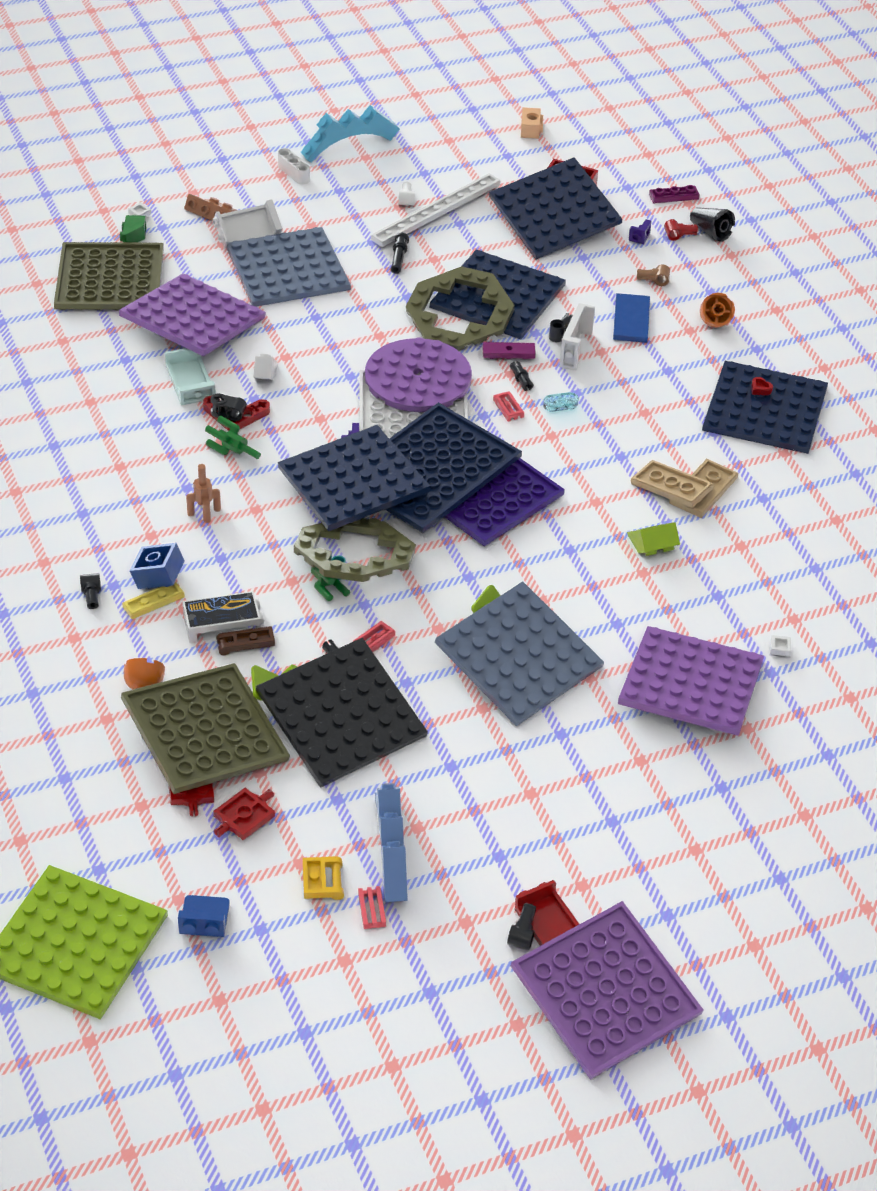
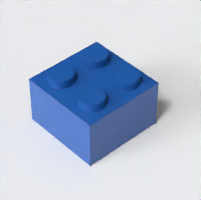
M177 543L143 546L130 569V574L138 589L169 587L174 585L185 560Z

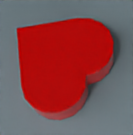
M762 377L753 378L751 385L752 395H770L772 393L773 385L770 382H766Z

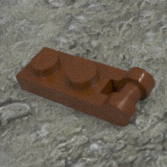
M272 626L224 632L216 636L217 644H219V654L223 656L234 651L275 646Z

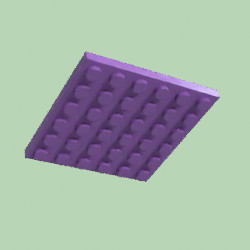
M184 273L119 310V316L202 356L207 355L263 320L266 312L258 307L252 306Z
M647 626L619 695L618 704L739 736L764 655Z
M623 901L517 958L510 965L590 1080L698 1017L704 1011Z

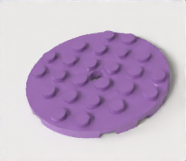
M421 337L398 340L382 346L370 356L365 366V383L369 386V391L377 399L381 398L388 406L411 412H426L438 402L446 407L453 405L455 400L458 398L462 399L466 395L472 380L471 366L461 352L439 340L423 339Z

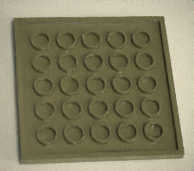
M63 242L54 309L120 310L155 290L161 285L164 243Z
M235 663L121 693V700L173 794L289 761L290 754L259 702L253 696V692Z

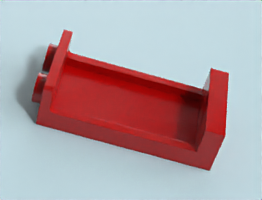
M554 880L543 882L528 891L524 890L516 895L514 909L519 917L525 903L536 906L532 926L535 931L534 938L540 946L579 925V922L556 892L557 883Z

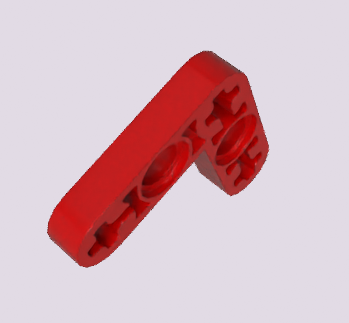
M207 396L203 399V409L217 421L218 418L211 415V408L213 407L211 396ZM260 399L247 405L243 415L251 414V416H242L239 421L232 422L239 425L240 429L267 416L270 413L269 401Z

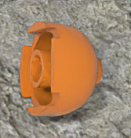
M712 293L701 303L700 317L710 327H723L734 317V303L724 293Z
M133 658L127 660L126 664L124 663V681L132 690L163 682L165 666L157 660L150 663L147 662V658Z

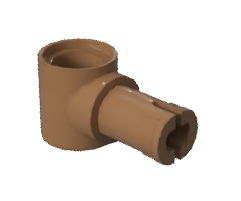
M661 264L652 270L637 269V280H652L658 286H666L670 279V268L667 265Z

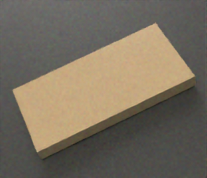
M706 458L692 475L713 483L714 489L693 508L671 499L669 504L702 518L735 482L739 473Z
M651 460L631 478V484L691 508L714 489V484L655 460Z

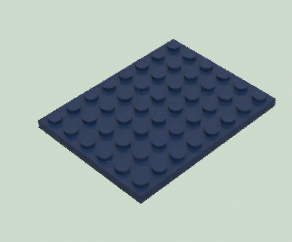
M438 402L389 438L430 485L431 492L385 510L421 533H424L521 458L522 451Z

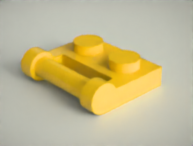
M341 857L302 858L304 899L332 898L334 900H341L344 898V889L341 885V868L343 866ZM326 867L332 869L333 887H326Z

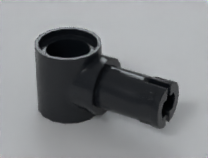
M566 313L561 320L555 319L550 322L549 339L552 342H562V338L573 316L572 314Z
M100 573L80 575L81 593L83 592L86 595L87 608H98V593L101 591Z
M528 903L524 904L519 920L510 928L507 945L530 950L535 932L532 922L536 906Z

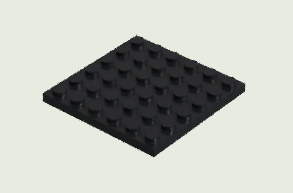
M363 637L256 686V691L320 788L412 744L428 734L427 729Z

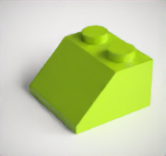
M676 522L627 532L637 552L645 553L646 556L657 554L656 550L663 549V552L675 550L674 546L680 545Z

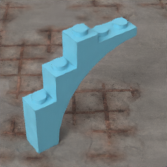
M371 105L368 106L361 116L347 109L339 120L325 113L316 124L319 130L304 146L301 153L312 163L320 153L342 139L360 134H373L391 141L400 128L394 121Z

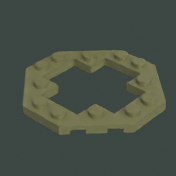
M462 266L418 282L405 306L407 314L412 318L415 327L420 331L423 339L439 340L458 351L465 349V346L472 343L476 345L484 342L493 335L496 337L502 335L514 312V304L494 274ZM455 283L484 289L482 302L496 305L487 325L470 322L464 334L434 327L438 320V314L424 310L434 291L450 295Z
M362 518L329 532L322 523L302 527L294 544L293 552L298 556L302 555L304 561L311 567H317L319 573L324 577L365 582L369 581L371 576H387L396 569L401 571L408 570L415 553L416 544L385 521H380L376 518ZM343 531L379 536L377 546L391 547L394 550L390 560L379 556L370 557L367 566L359 563H344L339 560L331 561L332 551L316 548L320 537L340 540Z

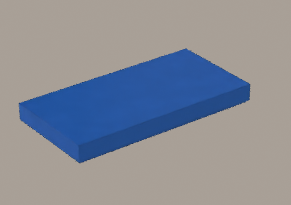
M616 293L613 340L648 342L650 296Z

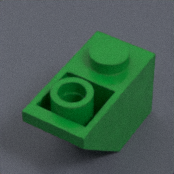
M126 215L125 222H122L120 242H140L144 240L147 230L146 216Z

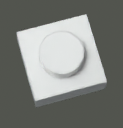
M141 202L128 208L129 215L147 217L152 214L151 208Z
M771 635L770 655L790 657L791 637Z

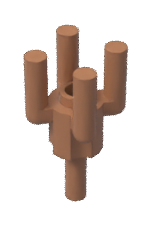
M199 464L198 478L193 482L194 493L186 495L187 515H195L194 502H197L203 507V521L209 523L211 522L210 502L212 499L214 511H221L220 490L212 489L211 480L206 478L205 464Z

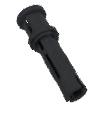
M403 232L395 235L394 255L391 265V272L394 274L401 272L404 254L408 249L409 236Z

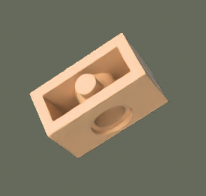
M522 107L520 138L539 139V133H543L544 115H541V108Z

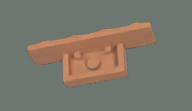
M188 194L184 206L185 210L213 221L215 213L218 211L220 214L237 211V209L232 208L233 205L229 203L222 204L217 198L202 199L193 194Z

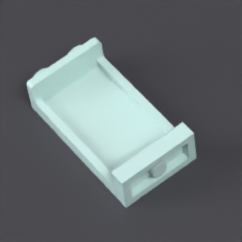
M187 348L165 352V365L181 405L202 402L205 397L216 394L215 383L210 380L201 355Z

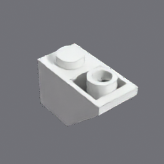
M270 354L255 356L253 378L273 381L277 367V361Z

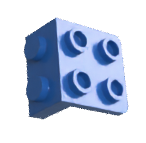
M187 895L184 900L183 910H179L178 913L179 934L225 937L230 900L225 897Z

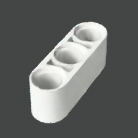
M279 149L277 151L278 167L298 184H308L310 182L309 164L290 149Z

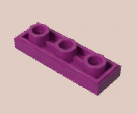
M693 185L649 190V196L653 204L699 200L700 198L696 186Z
M483 342L482 345L483 358H517L528 360L535 359L536 356L535 343Z

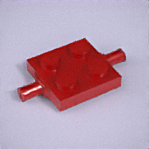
M212 783L173 794L168 785L170 804L189 806V814L192 817L193 813L195 816H198V805L214 803Z
M245 787L213 811V815L222 825L214 829L215 835L221 837L225 832L231 831L242 840H245L275 817V810L266 803L274 797L273 791L268 789L262 795H257Z

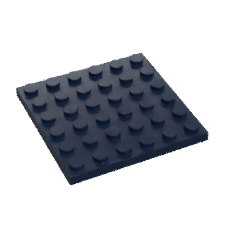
M575 157L489 192L491 200L535 259L544 257L622 224V217Z
M477 249L462 265V267L494 274L514 304V312L503 334L520 340L566 284V279ZM455 283L450 295L438 292L430 301L429 308L469 322L487 325L496 305L482 302L484 289Z
M725 360L703 423L702 431L809 454L828 382ZM762 377L766 382H770L773 385L772 393L770 395H752L751 385L753 378Z
M378 425L278 462L280 471L328 532L431 492L430 485Z

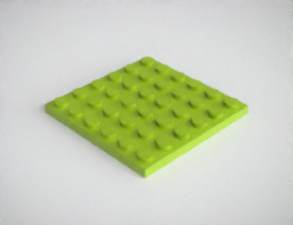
M48 865L0 933V980L101 1020L167 918L168 910Z

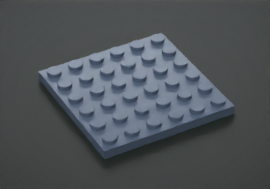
M323 227L233 241L226 246L252 306L258 307L351 290V284Z
M523 581L436 637L434 642L516 727L604 665V661Z

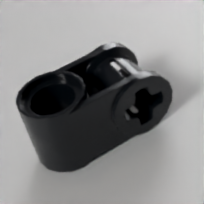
M221 393L211 396L213 404L211 415L213 417L223 416L232 421H239L242 418L247 407L244 399Z

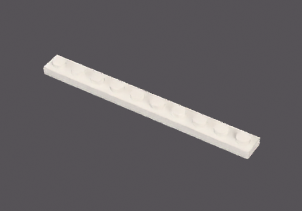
M488 173L371 234V240L384 247L395 241L397 233L403 232L408 234L498 187L500 179Z

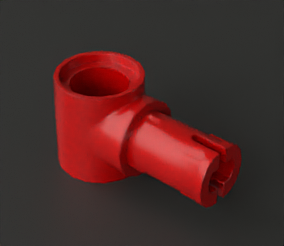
M670 219L664 224L667 236L672 241L680 239L683 235H697L698 232L697 224L684 225L683 223H678L675 219Z

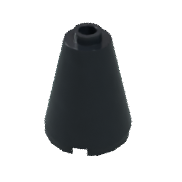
M696 207L690 213V221L693 224H697L698 228L716 241L723 242L728 239L732 234V231H730L732 226L735 227V215L728 209Z

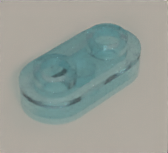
M572 392L547 395L544 398L543 407L549 412L575 409L578 406L579 397Z

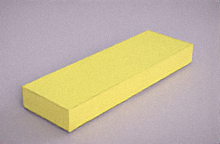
M175 581L172 586L158 587L122 602V606L130 618L135 619L185 597V594Z

